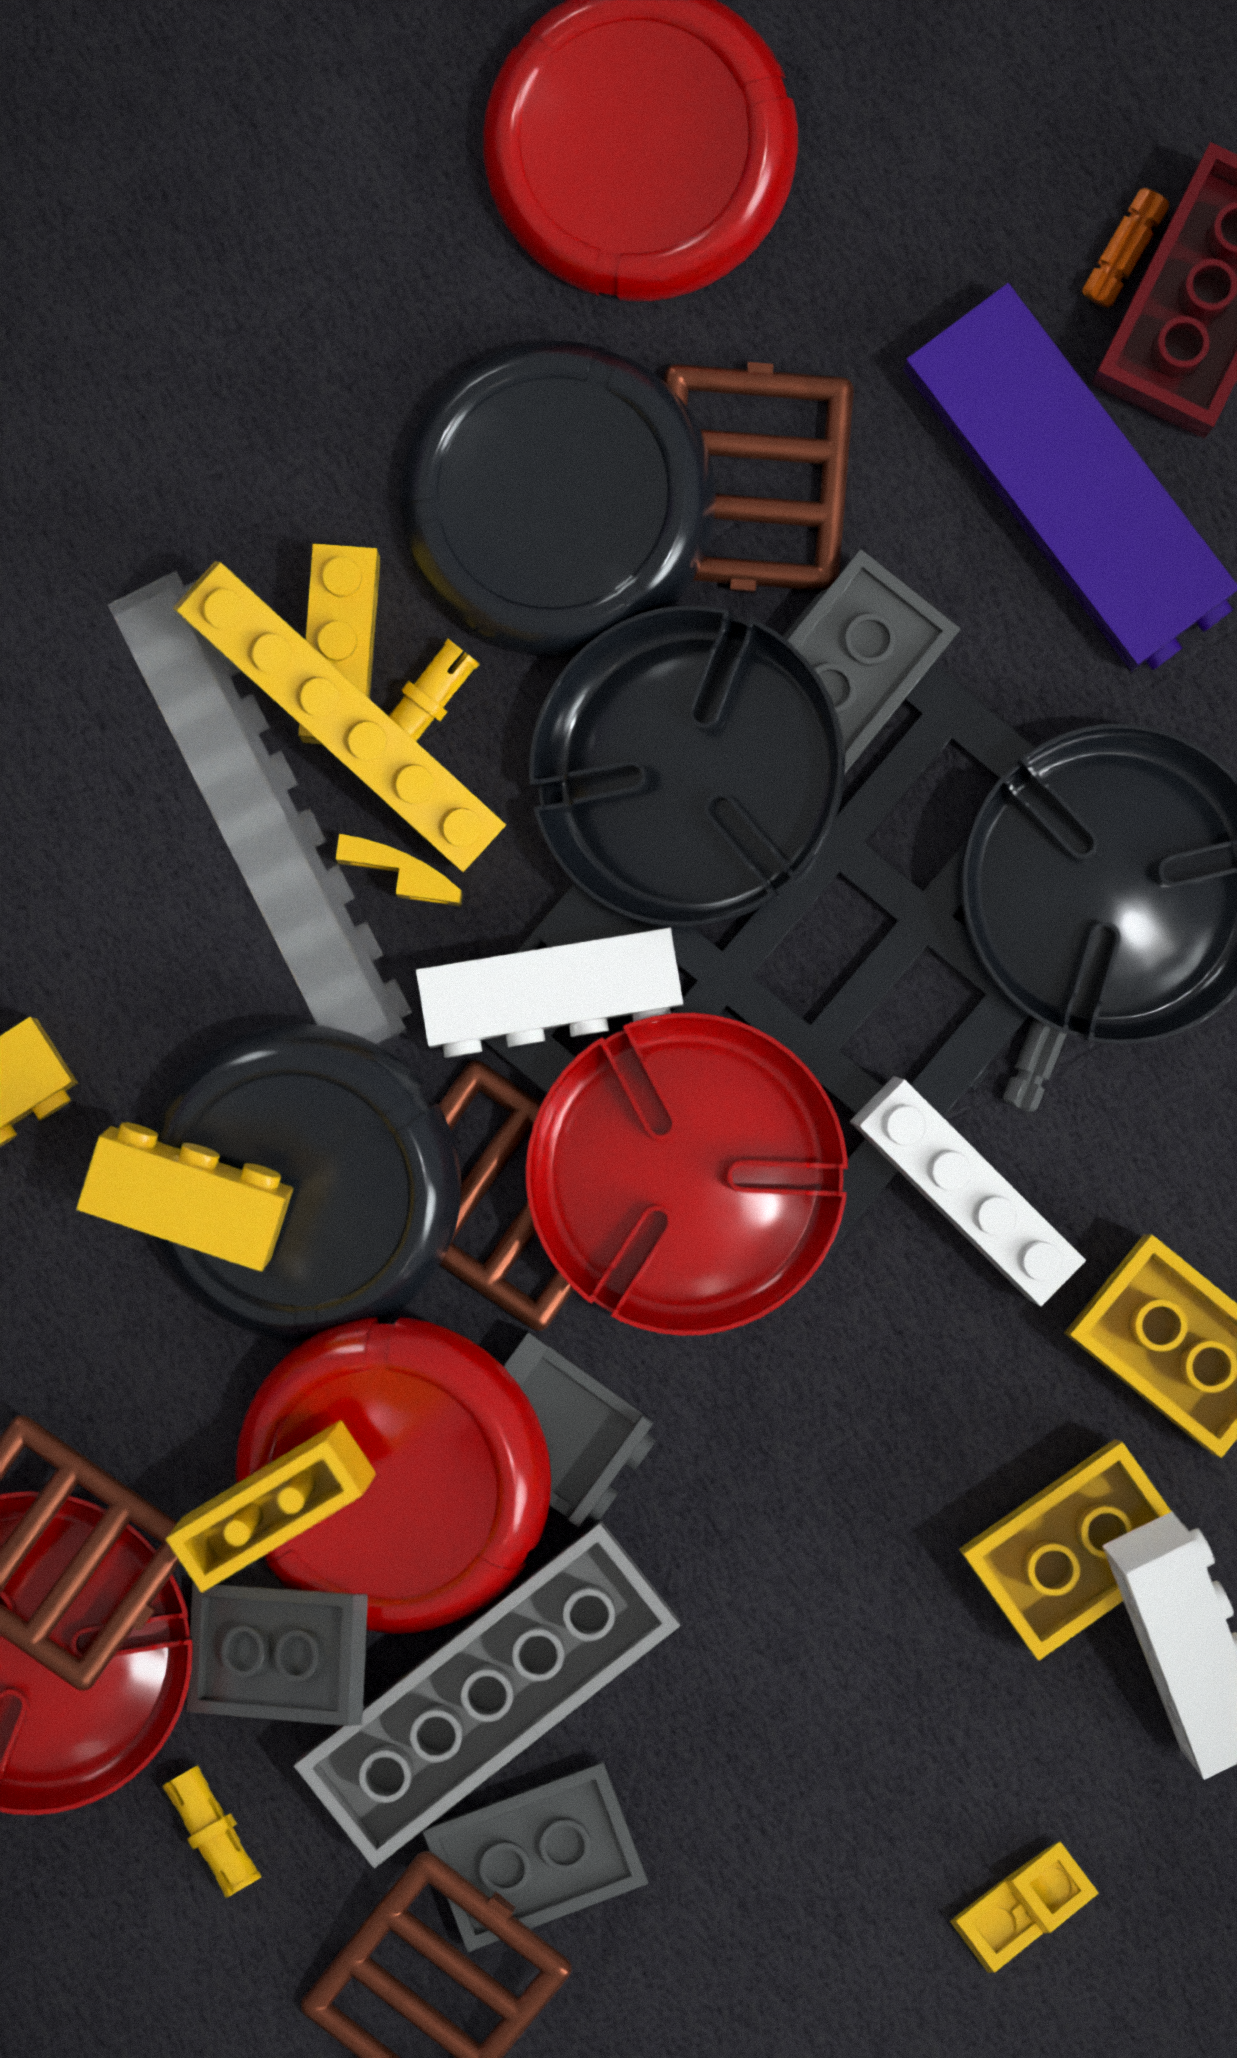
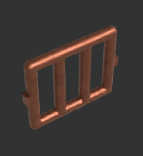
M748 362L747 369L684 364L669 366L664 374V382L679 396L686 407L688 391L827 401L825 439L700 429L711 456L823 464L820 502L716 494L714 519L818 527L815 565L705 556L692 581L730 584V591L755 593L756 586L815 591L829 589L840 573L854 394L852 382L844 377L773 372V364Z
M479 1060L471 1061L464 1067L439 1103V1107L445 1116L450 1130L452 1131L479 1091L511 1113L461 1183L460 1211L452 1241L531 1127L533 1128L542 1104ZM528 1200L483 1264L451 1241L448 1252L440 1265L535 1331L545 1330L551 1324L574 1290L558 1270L553 1274L536 1300L504 1279L536 1233Z
M19 1415L10 1422L0 1436V1481L25 1446L57 1469L0 1548V1593L77 1484L108 1504L109 1507L28 1622L0 1603V1636L75 1689L86 1691L93 1687L132 1630L135 1628L140 1631L155 1611L151 1603L181 1562L166 1540V1537L178 1522L28 1416ZM132 1521L162 1544L82 1658L78 1659L51 1640L49 1636L129 1522Z
M424 1851L414 1858L303 1997L301 2010L306 2017L359 2058H401L332 2004L351 1978L354 1977L455 2058H503L568 1979L572 1966L564 1955L512 1915L516 1907L495 1891L491 1897H488L434 1853ZM428 1883L540 1970L519 1997L407 1910ZM390 1930L502 2017L481 2044L369 1957Z

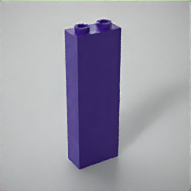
M1009 283L906 359L903 367L905 374L1131 672L1144 662L1147 663L1152 671L1183 648L1176 639L1194 624H1197L1204 633L1234 610L1227 600L1237 592V583Z

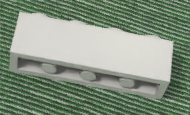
M671 928L416 970L428 1046L430 1048L443 1047L444 1058L482 1052L481 1040L506 1036L507 1046L517 1047L545 1042V1029L569 1026L571 1037L609 1031L607 1019L633 1015V1021L635 1022L652 1016L671 1014L672 1008L683 1007Z
M893 1076L849 1121L957 1230L1033 1303L1042 1306L1086 1261L905 1079Z
M1170 1512L1102 1546L1180 1750L1205 1780L1237 1764V1633L1231 1634L1226 1622L1227 1618L1234 1616L1231 1603L1217 1580L1211 1582L1206 1567L1214 1564V1558L1204 1536L1197 1528L1189 1532L1173 1512Z

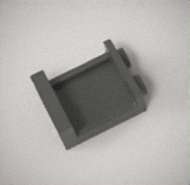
M529 1331L504 1365V1368L516 1380L528 1397L545 1436L551 1469V1498L549 1505L567 1517L568 1521L578 1528L586 1517L597 1523L619 1493L610 1486V1483L625 1464L635 1471L656 1442V1439L647 1433L654 1422Z

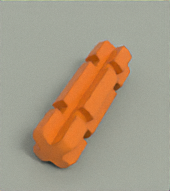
M1148 188L1139 190L1128 209L1131 215L1129 217L1124 216L1098 261L1101 267L1093 269L1083 287V294L1092 302L1106 308L1113 305L1124 286L1121 280L1128 279L1154 234L1151 228L1158 227L1169 208V201L1161 194Z

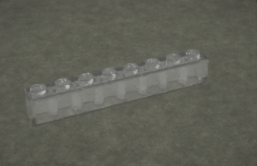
M174 571L108 604L317 1025L350 1032L378 1046L407 1032L408 1030L402 1017L412 1013V1010L396 979L384 984L373 962L384 956L367 921L355 926L345 906V903L355 899V896L339 865L327 870L316 848L327 842L310 807L298 812L288 792L289 789L298 785L297 780L282 751L270 756L259 734L270 727L253 694L242 699L231 676L241 672V670L172 609L195 584L196 580L185 585L178 572Z

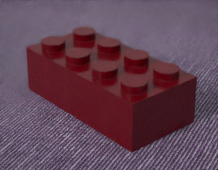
M1212 142L1209 143L1091 382V384L1203 439L1207 437L1215 426L1237 381V154Z

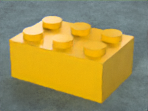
M1144 1234L1066 1329L1064 1334L1208 1452L1222 1458L1237 1440V1303L1155 1236Z
M1114 1439L959 1548V1551L1029 1651L1039 1661L1123 1602L1102 1545L1170 1513L1171 1510L1124 1443Z

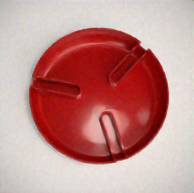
M566 0L537 20L529 28L530 31L522 38L519 44L513 47L498 72L486 108L483 129V154L490 191L500 216L519 245L540 266L570 286L599 296L600 292L617 295L620 300L630 302L671 299L692 293L714 283L744 262L762 243L782 212L793 182L798 155V124L794 100L787 97L782 79L786 78L784 71L761 35L744 18L717 0Z
M671 1013L631 1022L623 1026L622 1031L611 1035L605 1040L601 1037L577 1055L562 1071L547 1093L533 1124L526 1160V1190L532 1220L544 1250L567 1283L591 1304L593 1301L604 1309L612 1312L611 1316L640 1329L671 1335H705L737 1328L765 1316L796 1294L812 1277L826 1257L841 1224L847 1192H842L844 1181L843 1169H848V1159L840 1122L828 1095L814 1074L791 1050L766 1033L737 1020L701 1013Z
M368 1317L347 1322L311 1336L289 1352L264 1379L244 1417L236 1451V1484L340 1420L371 1464L376 1475L362 1496L263 1555L270 1571L286 1588L368 1594L366 1630L372 1632L401 1634L434 1630L460 1621L490 1604L513 1583L527 1565L524 1563V1560L529 1550L534 1549L540 1541L547 1520L551 1498L550 1458L545 1436L528 1397L516 1380L502 1364L468 1338L439 1325L412 1318L399 1317L395 1324H378V1317Z
M26 1491L0 1495V1548L40 1492ZM69 1495L0 1593V1603L28 1622L107 1509L90 1501ZM128 1524L49 1636L51 1640L78 1659L82 1658L157 1551L146 1537L131 1524ZM173 1573L151 1603L155 1611L140 1631L135 1628L132 1630L96 1683L89 1690L79 1691L0 1636V1812L20 1815H41L72 1810L90 1804L113 1793L133 1779L162 1748L173 1731L182 1711L189 1689L193 1658L192 1638H190L187 1620L189 1616L188 1610Z

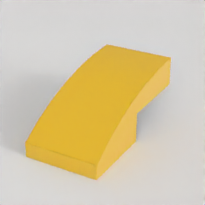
M339 834L336 860L339 864L399 872L396 887L398 898L461 907L462 891L448 878L426 863L387 845L364 838Z
M1059 1841L1015 1870L970 1904L950 1922L988 1973H995L1040 1935L1051 1933L1099 1893Z

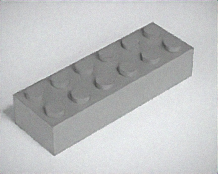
M600 1519L364 1705L362 1725H339L297 1759L294 1767L372 1867L375 1868L680 1626V1621Z

